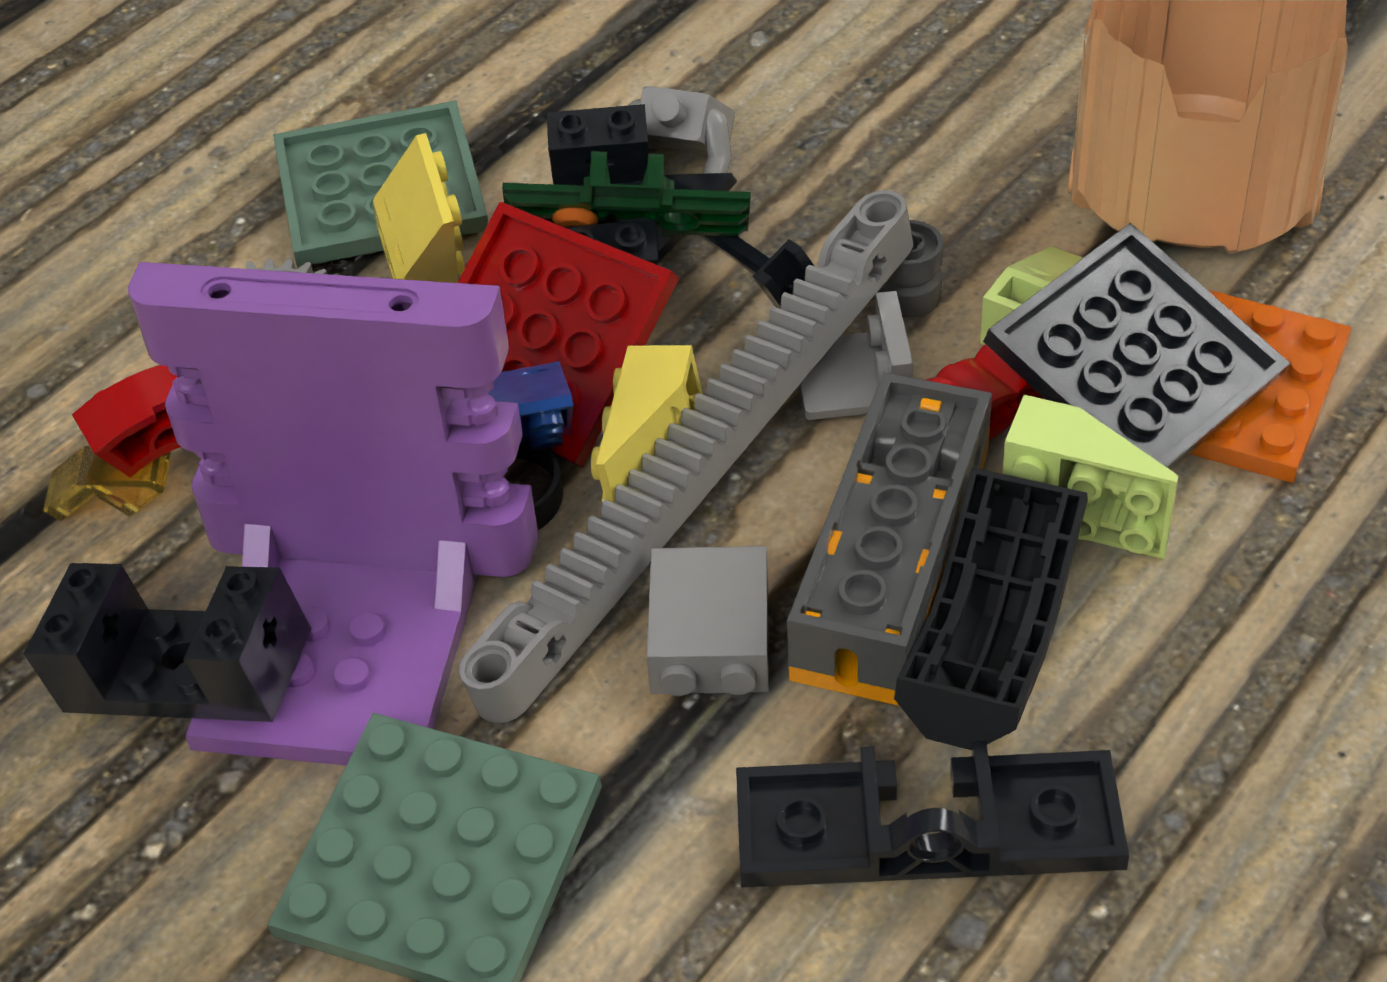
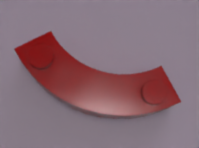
M158 365L126 377L96 393L72 414L94 454L129 478L153 460L181 447L175 439L165 407L166 398L173 385L172 381L178 377L170 373L168 366Z

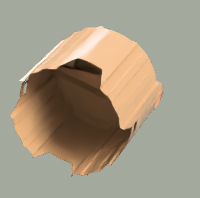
M1093 0L1091 14L1085 29L1086 36L1089 28L1086 46L1084 36L1075 142L1069 175L1068 193H1071L1072 203L1080 208L1092 209L1117 232L1129 223H1132L1153 243L1157 241L1176 246L1198 248L1223 247L1228 254L1259 247L1283 235L1293 227L1302 228L1311 225L1315 215L1319 214L1321 206L1324 170L1348 58V43L1345 35L1347 0Z

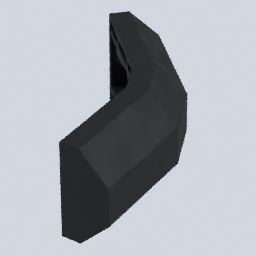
M972 467L944 573L931 612L896 681L895 701L926 739L972 750V742L986 741L989 744L1017 729L1045 660L1057 621L1088 501L1086 492Z

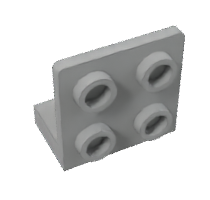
M897 291L875 293V315H867L866 317L867 332L841 335L800 383L806 419L815 420L867 414L883 372L913 378V360Z

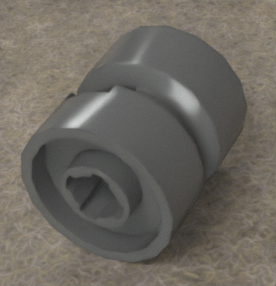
M909 220L913 238L911 252L877 292L897 291L902 317L905 318L919 317L930 313L938 306L941 299L942 274L940 266L943 264L942 235L935 227L915 220Z

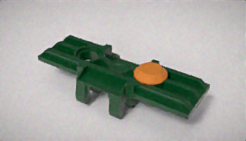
M591 151L590 176L584 177V186L503 183L502 185L505 204L562 227L597 224L598 220L605 221L608 217H617L625 220L645 218L646 220L655 219L656 225L662 228V237H672L673 234L738 237L744 231H748L751 192L674 189L675 181L664 176V154H648V165L642 185L610 184L607 152Z

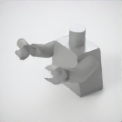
M644 86L641 99H636L629 105L645 104L648 147L708 156L703 173H727L732 157L730 140L735 111L708 94Z

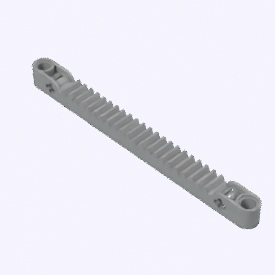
M875 191L865 195L855 204L824 242L818 266L808 265L806 267L805 281L796 278L793 285V295L786 292L783 293L781 309L774 306L770 308L769 323L761 320L757 323V337L751 335L745 337L744 352L738 349L732 352V366L724 363L720 366L719 381L712 378L707 381V395L697 393L694 396V410L684 408L681 411V425L671 423L668 426V440L658 438L655 441V455L652 456L645 453L642 456V470L638 471L632 468L629 471V485L625 487L618 484L615 487V501L613 503L608 500L602 502V516L600 519L592 515L588 518L587 534L585 535L578 531L574 534V549L572 551L564 547L561 549L560 565L556 567L550 563L546 567V581L541 583L535 580L532 583V597L527 603L521 601L511 603L465 653L460 662L459 674L478 715L485 721L495 724L507 723L517 719L530 707L651 562V548H663L873 298L875 293L878 292L909 255L913 248V238L907 204L902 195L895 191Z

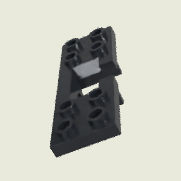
M986 741L972 742L971 757H951L950 777L953 798L977 797L980 821L973 820L960 810L959 814L944 808H929L915 812L907 817L906 812L889 825H881L879 801L897 800L895 760L875 761L874 746L860 747V762L737 767L741 888L1127 870L1129 850L1110 750L988 756Z

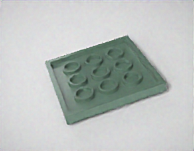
M456 100L273 134L297 267L302 266L306 262L323 264L332 260L384 251L376 226L373 199L415 136L424 133L427 134L432 152H442L448 174V181L445 182L448 195L454 194L456 196L461 213L462 225H459L461 236L482 232L486 229L489 223Z
M372 713L267 926L273 937L419 982H520L602 788L599 774Z

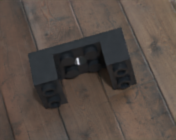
M645 104L546 112L548 151L553 184L584 186V177L590 176L591 151L607 152L610 184L642 185L649 154ZM608 217L605 221L598 220L597 224L565 227L659 266L655 219L637 218L625 220L617 217Z
M70 563L23 654L63 713L273 722L312 628L280 567L226 566L206 611L148 609L122 564ZM181 660H184V661H185V662L181 663L175 670H172L173 667H174L179 661H181Z

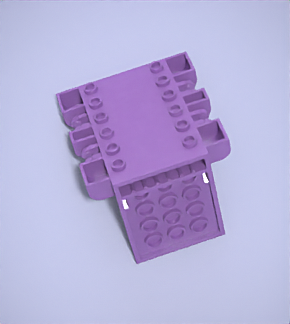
M139 262L129 282L128 293L149 357L159 365L168 366L170 373L178 376L172 381L173 385L166 398L165 407L177 443L185 450L195 452L199 458H202L198 462L199 466L192 480V491L208 541L217 551L242 554V567H280L312 628L273 722L192 718L185 735L190 750L346 766L372 713L434 729L478 576L508 577L524 571L532 562L539 538L531 485L509 484L503 477L508 472L507 468L514 462L523 435L518 403L497 402L488 394L494 388L493 381L502 372L509 350L500 286Z

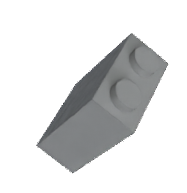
M767 546L651 548L647 666L650 694L683 696L689 693H730L742 695L749 692H769Z

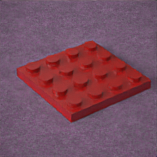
M499 202L457 283L500 286L509 350L502 372L560 362L573 401L572 435L563 436V444L551 449L557 457L583 468L602 431L604 408L612 405L615 369L622 368L628 346L646 345L679 278L671 270Z

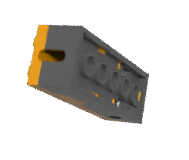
M883 372L787 619L789 681L899 706L894 699L897 677L931 612L944 573L972 467L983 470L988 456L992 393L959 387L956 383L946 378L933 377L921 380Z

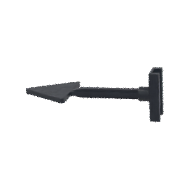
M732 173L664 175L666 178L675 181L674 189L729 191L737 183ZM655 223L659 262L685 234H673L672 237H662V228ZM699 235L753 273L755 281L773 305L781 309L783 293L786 292L793 295V285L796 278L805 281L806 267L808 265L814 266L802 247L790 239L769 258L739 236Z

